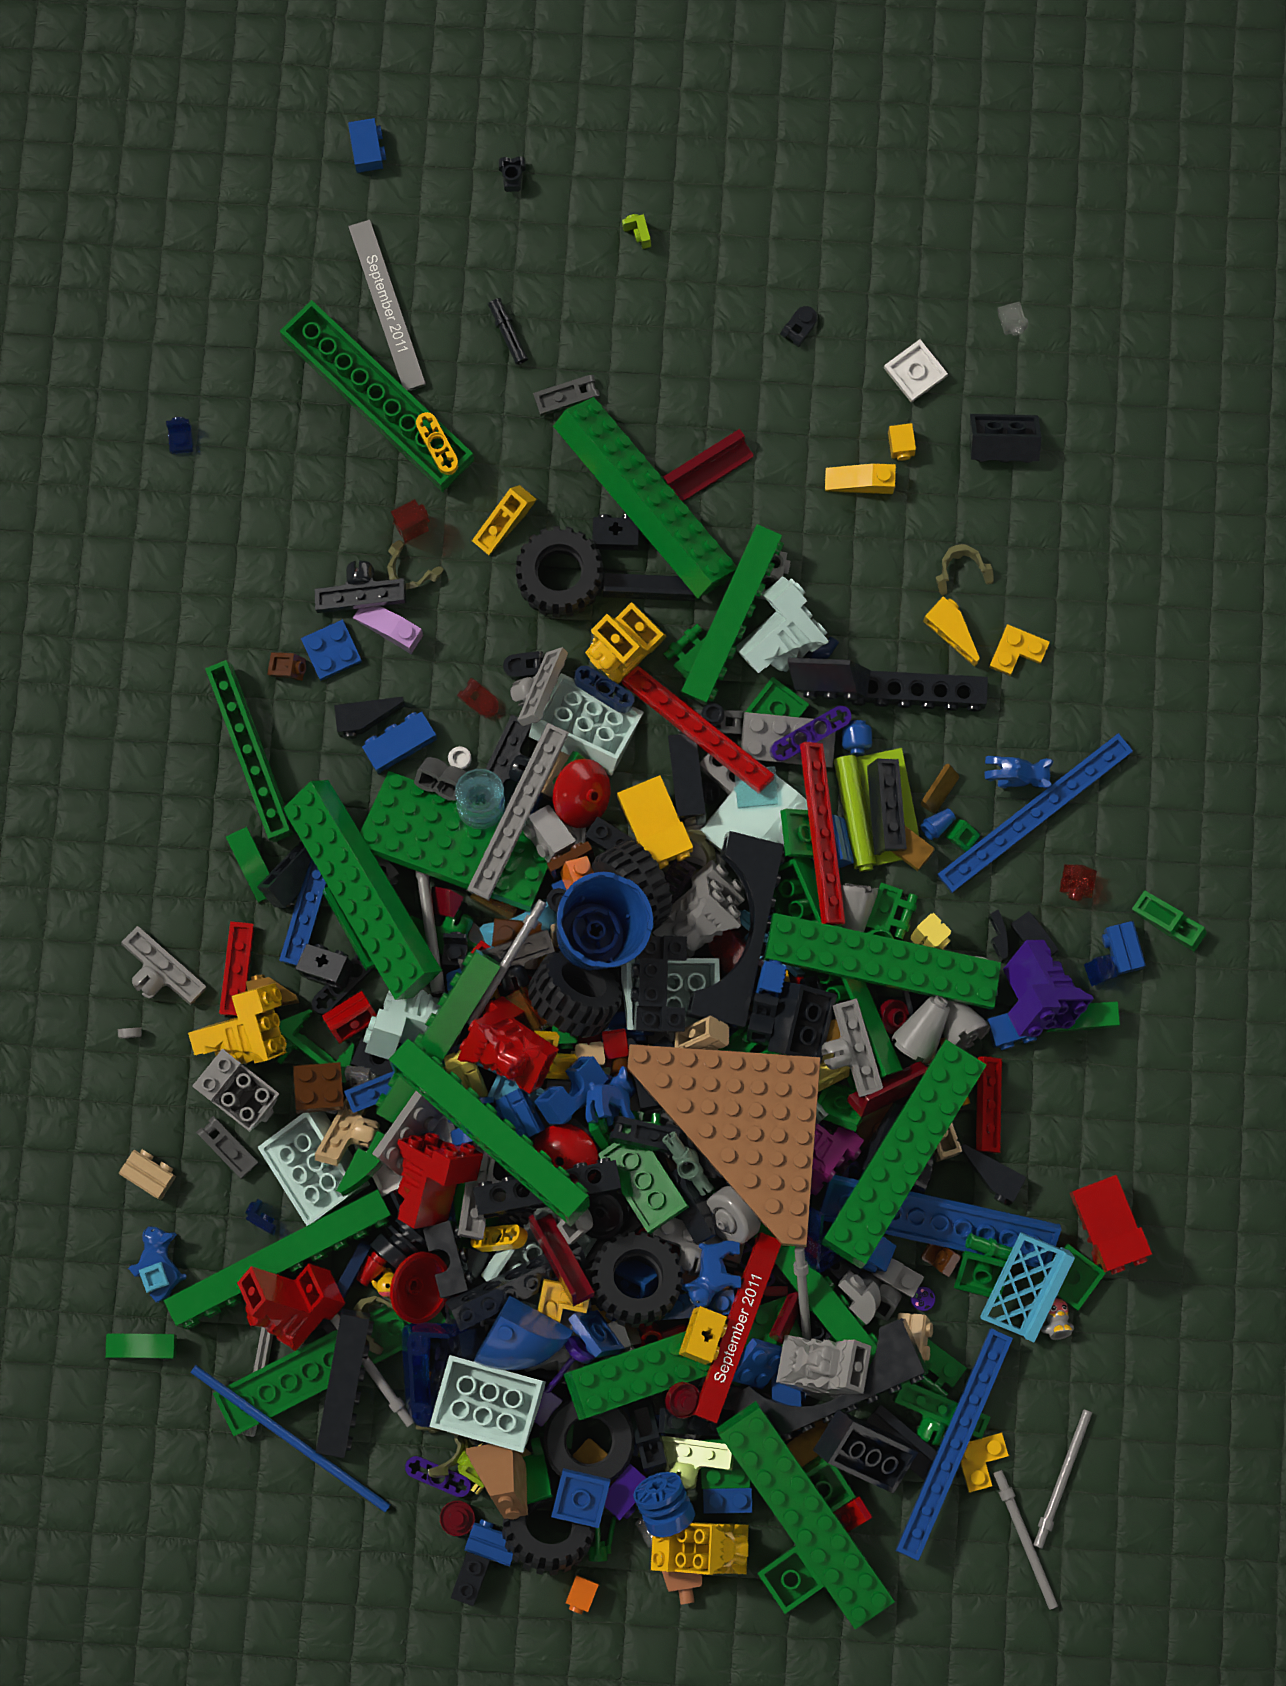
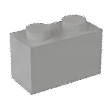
M550 805L532 813L523 829L525 836L533 842L539 855L544 857L547 863L555 855H563L569 852L576 842Z

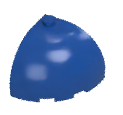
M509 1296L480 1347L474 1362L485 1367L505 1371L528 1369L545 1362L561 1350L572 1335L573 1330Z

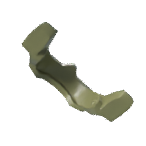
M401 540L393 543L388 550L392 555L387 566L390 580L400 579L396 574L395 565L401 550L405 546ZM438 566L432 571L428 570L418 582L406 583V590L418 587L426 580L435 582L443 572V568Z
M966 544L955 545L949 548L942 559V574L936 576L941 596L947 594V581H949L947 567L953 558L960 559L962 556L972 558L978 564L986 584H992L994 581L991 564L983 563L979 552Z
M688 830L689 839L696 842L704 851L707 858L706 864L711 860L717 864L715 849L705 841L707 836L703 831ZM678 863L677 865H668L661 870L668 875L677 877L680 873L693 876L700 869L692 871Z
M373 1296L361 1299L354 1307V1310L368 1313V1308L374 1304H384L392 1309L393 1307L391 1300ZM367 1335L365 1344L370 1345L369 1350L375 1354H381L383 1347L375 1342V1339Z
M431 1419L415 1424L417 1430L429 1431V1433L444 1431L429 1427ZM451 1433L455 1436L454 1439L458 1446L457 1451L446 1463L430 1468L428 1470L430 1477L443 1478L449 1475L448 1469L458 1464V1458L468 1448V1440L465 1436Z

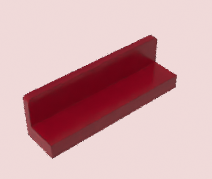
M738 429L671 471L663 479L674 490L681 501L684 502L752 459L754 455L744 441L745 435L741 429Z
M919 1061L893 1075L881 1079L883 1089L859 1097L858 1092H854L848 1096L847 1102L862 1118L911 1094L928 1067Z
M552 1214L537 1221L534 1215L529 1216L530 1228L572 1306L574 1307L594 1297L595 1293L567 1241L556 1226L557 1223Z

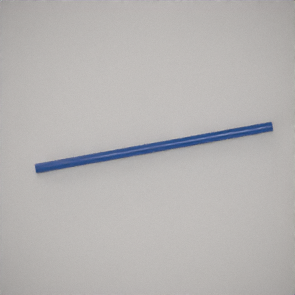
M194 1366L190 1372L383 1512L387 1511L390 1506L388 1502L324 1456L316 1453L310 1446L200 1367Z

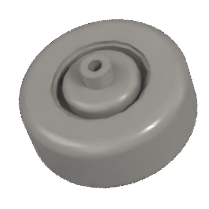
M731 1186L721 1188L708 1198L707 1205L710 1208L715 1233L721 1239L739 1242L741 1245L758 1233L761 1221Z

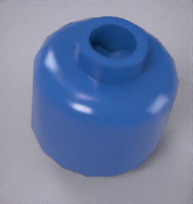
M853 720L842 728L843 748L851 751V755H863L865 750L872 747V729L866 724V721Z

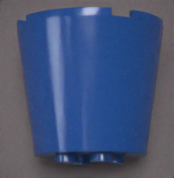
M611 872L591 873L575 881L564 893L557 911V942L562 954L575 966L587 970L613 968L630 962L645 948L653 928V913L644 892L630 879ZM591 929L598 931L596 937L590 934Z

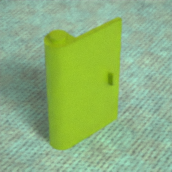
M902 748L859 757L855 755L842 756L833 760L854 859L853 866L854 869H859V872L871 871L873 866L902 861L892 851H885L881 855H874L867 766L877 758L899 759L904 824L919 836Z

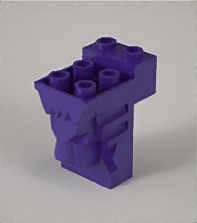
M1026 940L1003 968L1018 998V1002L1010 1010L1008 1016L1019 1037H1036L1043 1032V1029H1068L1072 1027L1094 999L1092 995L1080 988H1076L1069 975H1065L1062 964L1059 961L1052 960L1051 950L1045 940Z

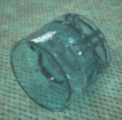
M474 769L466 772L459 778L455 787V799L460 819L466 825L475 829H486L498 823L505 812L504 786L501 779L494 772L487 769Z

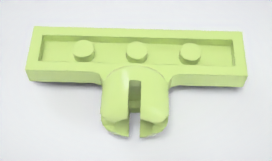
M662 1436L670 1466L669 1472L679 1475L683 1486L687 1490L696 1487L698 1471L702 1467L732 1471L734 1456L726 1444Z

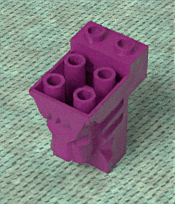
M816 1123L810 1195L816 1196L824 1186L823 1181L828 1183L837 1173L842 1174L850 1165L848 1161L854 1162L862 1151L859 1147L864 1140L855 1132L838 1126L830 1134Z

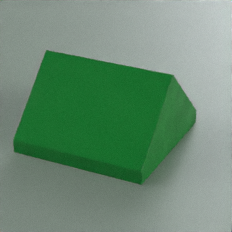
M963 1251L954 1288L990 1297L1006 1261ZM1002 1286V1288H1001V1290H1000V1294H1001V1295H1002L1004 1286Z

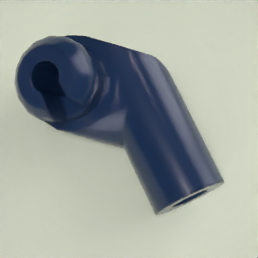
M830 636L827 644L813 652L808 651L805 655L810 659H828L839 642Z

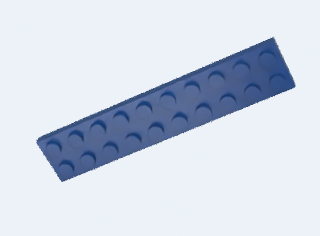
M834 1175L827 1183L818 1219L833 1222L858 1180ZM909 1192L884 1234L984 1255L982 1252L966 1248V1239L970 1233L985 1239L993 1238L997 1243L1014 1247L1020 1232L1056 1246L1061 1232V1225ZM1024 1240L1020 1251L1023 1256L1035 1251L1032 1243ZM1047 1251L1040 1254L1043 1264L1051 1262L1054 1252ZM1037 1256L1024 1260L1026 1265L1033 1267L1041 1266Z

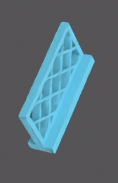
M1020 1232L980 1318L1022 1335L1026 1340L1035 1342L1075 1257L1070 1250L1062 1247L1058 1248ZM1024 1240L1032 1243L1035 1251L1022 1256L1020 1248ZM1047 1251L1056 1253L1053 1261L1043 1264L1040 1254ZM1037 1256L1041 1266L1028 1271L1024 1260ZM1021 1262L1025 1272L1012 1277L1010 1272L1012 1265ZM1043 1271L1045 1276L1043 1282L1033 1286L1030 1275ZM1027 1277L1030 1287L1018 1292L1014 1282ZM1011 1283L1015 1293L1002 1298L1000 1294L1002 1286ZM1033 1292L1034 1300L1032 1304L1023 1307L1020 1296ZM1017 1298L1020 1308L1007 1313L1004 1303ZM1001 1304L1004 1315L996 1318L989 1316L992 1307ZM1022 1313L1024 1321L1021 1327L1012 1325L1010 1317Z

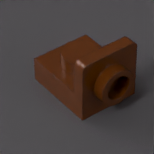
M271 652L267 675L271 677L293 678L297 681L303 680L306 671L305 658L294 653Z
M928 1243L920 1258L949 1277L961 1256L951 1248Z

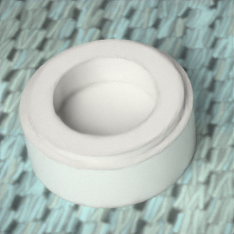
M455 747L448 755L450 766L463 770L467 769L472 761L470 752L464 747Z

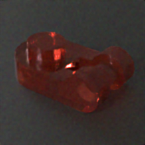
M470 678L467 682L468 686L464 691L461 690L457 697L479 715L488 718L494 716L499 708L497 698L476 680ZM474 691L479 694L475 701L470 697Z

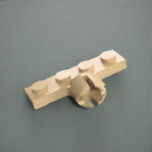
M346 1097L344 1110H339L315 1153V1161L338 1166L349 1145L355 1144L369 1148L377 1131L381 1132L379 1130L380 1124L377 1121L364 1118L370 1107L353 1113Z

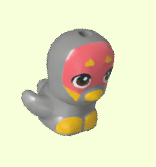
M1055 1298L1046 1317L1049 1325L1043 1326L1041 1331L1049 1334L1051 1339L1059 1340L1070 1336L1074 1330V1325L1068 1323L1069 1314L1066 1302Z

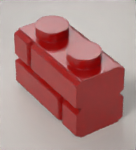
M362 991L322 1015L339 1044L368 1027L371 1017L377 1016Z

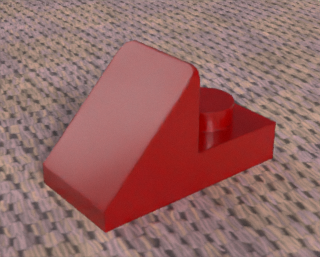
M860 1496L850 1500L834 1511L847 1532L872 1518Z

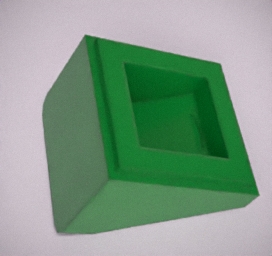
M957 819L945 834V837L961 850L967 852L980 837V834L968 822Z

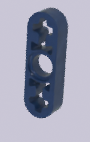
M589 666L577 668L574 676V683L577 687L619 713H628L632 709L634 696L630 691ZM585 675L589 677L585 678L584 680L581 679V677H584ZM607 686L610 692L601 693L598 687ZM624 699L627 700V702H624L623 704L619 702L623 701Z
M362 1239L337 1284L344 1300L354 1284L368 1253L372 1250L371 1242Z

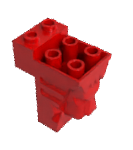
M501 996L494 1001H489L484 1009L486 1013L483 1017L474 1019L468 1028L470 1033L459 1047L461 1052L457 1060L473 1064L479 1062L485 1069L491 1068L492 1071L495 1070L496 1074L515 1081L520 1089L531 1094L542 1086L559 1049L520 1023L525 1011L510 1000Z
M426 1133L421 1136L410 1135L408 1138L398 1139L397 1144L399 1145L400 1154L404 1158L402 1163L403 1172L401 1173L403 1177L398 1188V1193L404 1198V1201L399 1207L398 1220L413 1229L448 1221L456 1185L477 1181L484 1154L468 1143L456 1146L445 1142L435 1133Z
M1117 1175L1070 1192L1073 1204L1076 1206L1082 1222L1083 1230L1088 1232L1087 1242L1093 1246L1091 1252L1093 1262L1096 1265L1101 1264L1104 1273L1111 1271L1113 1275L1126 1270L1125 1264L1133 1262L1134 1266L1148 1261L1146 1256L1151 1255L1152 1252L1142 1227H1137Z
M308 1264L295 1280L251 1266L237 1282L247 1304L245 1310L250 1326L264 1327L267 1332L276 1335L279 1341L294 1351L300 1347L324 1318L332 1320L345 1305V1301L331 1271L312 1264Z

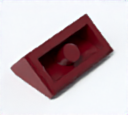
M432 886L431 895L434 914L451 918L455 917L462 903L463 896L450 889Z
M798 1292L787 1295L769 1334L770 1338L781 1344L784 1342V1336L790 1334L800 1312Z

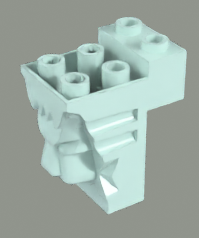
M782 576L762 594L776 612L736 646L739 654L758 673L770 664L779 671L787 672L789 670L788 658H802L808 651L813 652L829 642L824 636L827 634L826 630L814 619H810L813 615L803 606L807 602L803 597L806 592L792 578L788 581Z
M389 990L383 1005L384 1009H379L377 1016L371 1017L363 1042L367 1043L365 1052L389 1059L395 1053L399 1042L404 1043L407 1039L414 1042L419 1032L423 1034L428 1026L425 1025V1022L431 1013L436 1014L440 1008L437 1005L440 998L433 997L431 994L421 990L414 998L395 1000ZM461 1032L459 1033L451 1047L457 1045Z

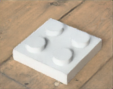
M920 339L884 365L885 371L911 403L948 376V373Z

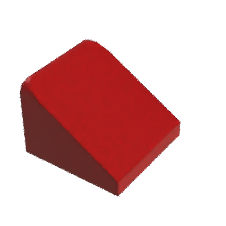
M625 1028L602 1032L606 1059L629 1056Z

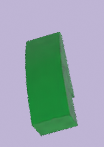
M245 827L226 836V839L257 902L260 903L267 898L257 886L270 872L249 829Z
M1145 890L1132 908V911L1193 952H1195L1207 934L1204 926L1186 917L1182 911Z
M1118 1002L1091 1003L1088 1005L1087 1010L1078 1017L1072 1027L1068 1029L1051 1028L1046 1029V1032L1118 1027L1120 1025Z
M377 1131L367 1152L359 1148L357 1149L336 1190L339 1195L344 1197L355 1191L382 1167L383 1163L372 1153L385 1134Z
M106 1334L105 1358L176 1359L177 1335Z

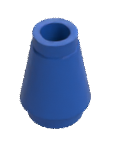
M947 808L924 819L920 827L928 839H938L956 817Z

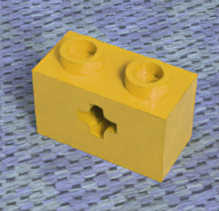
M701 1306L694 1308L679 1355L702 1364L715 1361L720 1347L717 1346L719 1339L724 1336L727 1329V1324H725L727 1316ZM703 1332H705V1336L708 1337V1340L704 1341L705 1337L702 1335Z

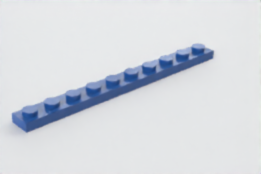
M1118 733L1052 784L1051 787L1043 791L943 869L937 876L949 891L953 893L1125 759L1133 750Z
M992 1328L989 1329L899 1540L896 1552L919 1561L1013 1338Z

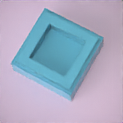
M162 1262L139 1270L146 1293L169 1285Z

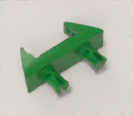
M310 1009L280 1021L279 1028L281 1035L286 1041L287 1053L280 1055L277 1060L279 1065L283 1064L284 1060L293 1050H298L314 1064L341 1062L342 1085L347 1086L355 1049L353 1043L335 1062L334 1058L305 1035L299 1033L307 1019L313 1014Z

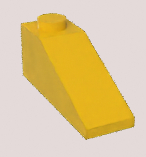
M863 464L826 468L825 491L893 494L896 465Z
M521 485L510 488L472 542L485 553L491 555L525 517L537 499Z
M942 597L925 615L923 622L975 667L980 658L961 611L958 610L959 606L952 599L947 600L945 597Z

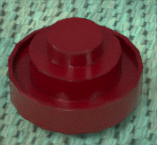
M889 999L881 1005L878 1011L886 1032L889 1034H894L909 1019L907 1006L900 1000Z
M688 1382L674 1384L667 1392L665 1399L666 1408L669 1413L683 1419L692 1416L700 1395L698 1389Z
M461 1500L447 1503L440 1513L442 1529L452 1536H462L468 1533L475 1522V1513L472 1507Z

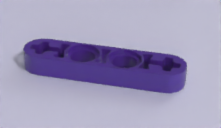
M837 706L780 738L770 747L771 757L776 761H783L801 752L800 746L794 740L797 733L805 734L806 742L816 743L841 729L851 720L850 710L845 706ZM837 710L839 713L844 712V722L842 723L841 720L832 723L835 727L832 729L829 720L837 716ZM822 721L825 723L826 731L824 734L816 733L814 729L816 722ZM789 738L792 747L784 751V757L781 754L777 755L775 752L778 750L777 745L779 744L780 747L789 744L786 741Z

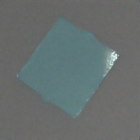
M775 766L766 767L775 775V779L759 794L735 775L736 787H734V792H736L737 808L778 805L777 788H779V784L776 782Z

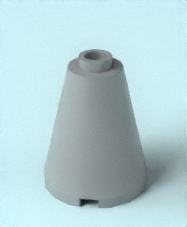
M845 883V885H841L845 924L841 927L864 932L878 895V888H872L871 891L870 886Z
M940 996L929 997L894 1033L891 1039L892 1041L896 1040L895 1046L912 1059L916 1060L918 1057L924 1058L923 1063H931L936 1054L950 1011L948 1001Z
M947 1000L950 1011L942 1034L945 1040L947 1039L965 1051L974 1045L972 1041L977 1037L981 1040L989 1032L990 1026L969 1005Z

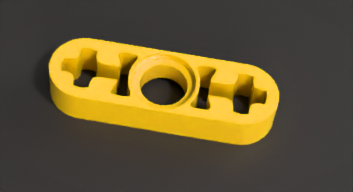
M428 412L420 414L416 419V426L438 469L443 474H453L458 469V460L437 419ZM425 419L428 422L432 421L430 425L433 433L430 435L426 426L421 427ZM435 438H440L444 441V445L440 449H434L431 447V441ZM445 453L447 459L452 461V467L442 466L444 460L441 454Z
M517 1224L485 1227L483 1239H471L470 1242L472 1247L481 1252L519 1249L526 1243L528 1233L527 1230ZM502 1233L500 1240L496 1243L498 1236Z

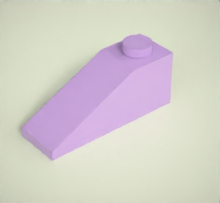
M381 606L359 608L353 617L357 622L412 654L423 637L421 628Z

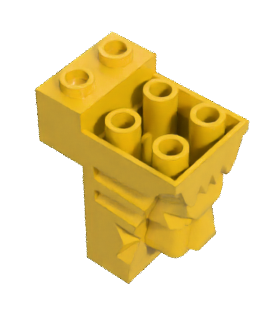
M631 602L616 618L606 614L591 629L594 639L585 653L597 669H601L612 681L619 684L667 636Z
M661 775L617 793L618 800L631 831L635 835L637 844L642 845L645 851H649L652 855L651 857L659 864L660 869L667 867L669 861H682L691 856L690 853L693 852L692 843L683 822H680L677 817L676 810Z
M276 983L232 996L237 1018L189 1032L188 1035L194 1055L214 1052L217 1056L224 1049L241 1064H248L253 1061L254 1063L267 1061L287 1053L286 1041L281 1035L279 1028L280 1020L274 1011V1008L282 1005L281 992L276 987Z
M691 1523L680 1533L669 1537H655L652 1535L651 1570L706 1575L746 1574L749 1525Z

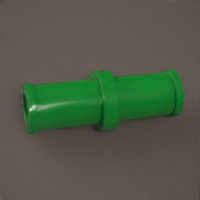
M972 1233L968 1235L965 1243L968 1249L970 1248L984 1253L985 1256H994L1007 1261L1013 1247L997 1243L993 1238L985 1239Z

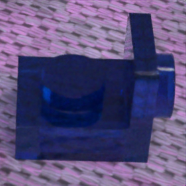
M174 417L170 421H166L170 453L194 452L192 426L189 419Z
M1110 954L1096 957L1084 964L1091 986H1096L1118 977Z
M257 1199L256 1202L252 1201L245 1212L247 1214L246 1220L273 1235L277 1228L272 1224L274 1219L264 1213H261L260 1216L257 1215L264 1202L260 1199Z

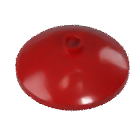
M590 759L574 760L562 769L554 785L553 805L557 816L563 823L574 828H586L593 824L597 816L602 817L608 806L611 793L607 772L598 762Z
M552 1125L540 1132L533 1141L535 1150L537 1152L544 1151L552 1159L553 1166H560L557 1164V1158L561 1157L564 1160V1164L561 1166L564 1170L573 1168V1165L586 1162L587 1165L596 1164V1161L599 1160V1152L594 1140L587 1132L575 1125ZM597 1173L589 1176L588 1181L592 1183ZM570 1178L574 1184L578 1182L575 1178Z
M417 1252L407 1257L396 1269L390 1286V1300L394 1311L401 1319L414 1324L424 1323L434 1318L444 1307L447 1299L440 1297L435 1275L443 1273L448 1268L439 1256L429 1252Z

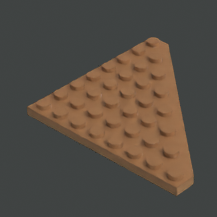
M630 1044L628 1070L636 1077L651 1097L658 1102L673 1122L680 1127L687 1135V1138L701 1151L716 1171L723 1176L737 1195L752 1209L753 1213L773 1233L781 1245L807 1247L820 1057Z

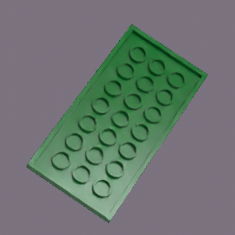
M388 771L360 833L373 855L468 889L504 812L462 797H458L455 801L444 799L436 792H429L419 788L414 784L413 779ZM523 831L490 898L530 912L547 873L548 866L545 858L539 855L536 846L525 836Z

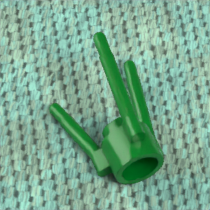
M615 1516L611 1518L606 1545L604 1540H600V1525L599 1528L595 1529V1541H592L587 1553L589 1561L599 1562L608 1560V1554H611V1544L615 1529Z

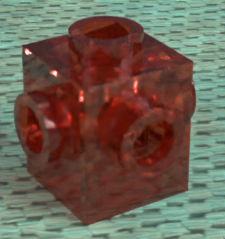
M1064 864L1059 892L1067 894L1068 899L1082 901V898H1092L1097 871L1084 865Z

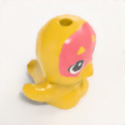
M386 1268L383 1271V1275L378 1282L372 1280V1285L379 1295L390 1299V1288H386V1285L390 1284L391 1286L394 1275L391 1268Z

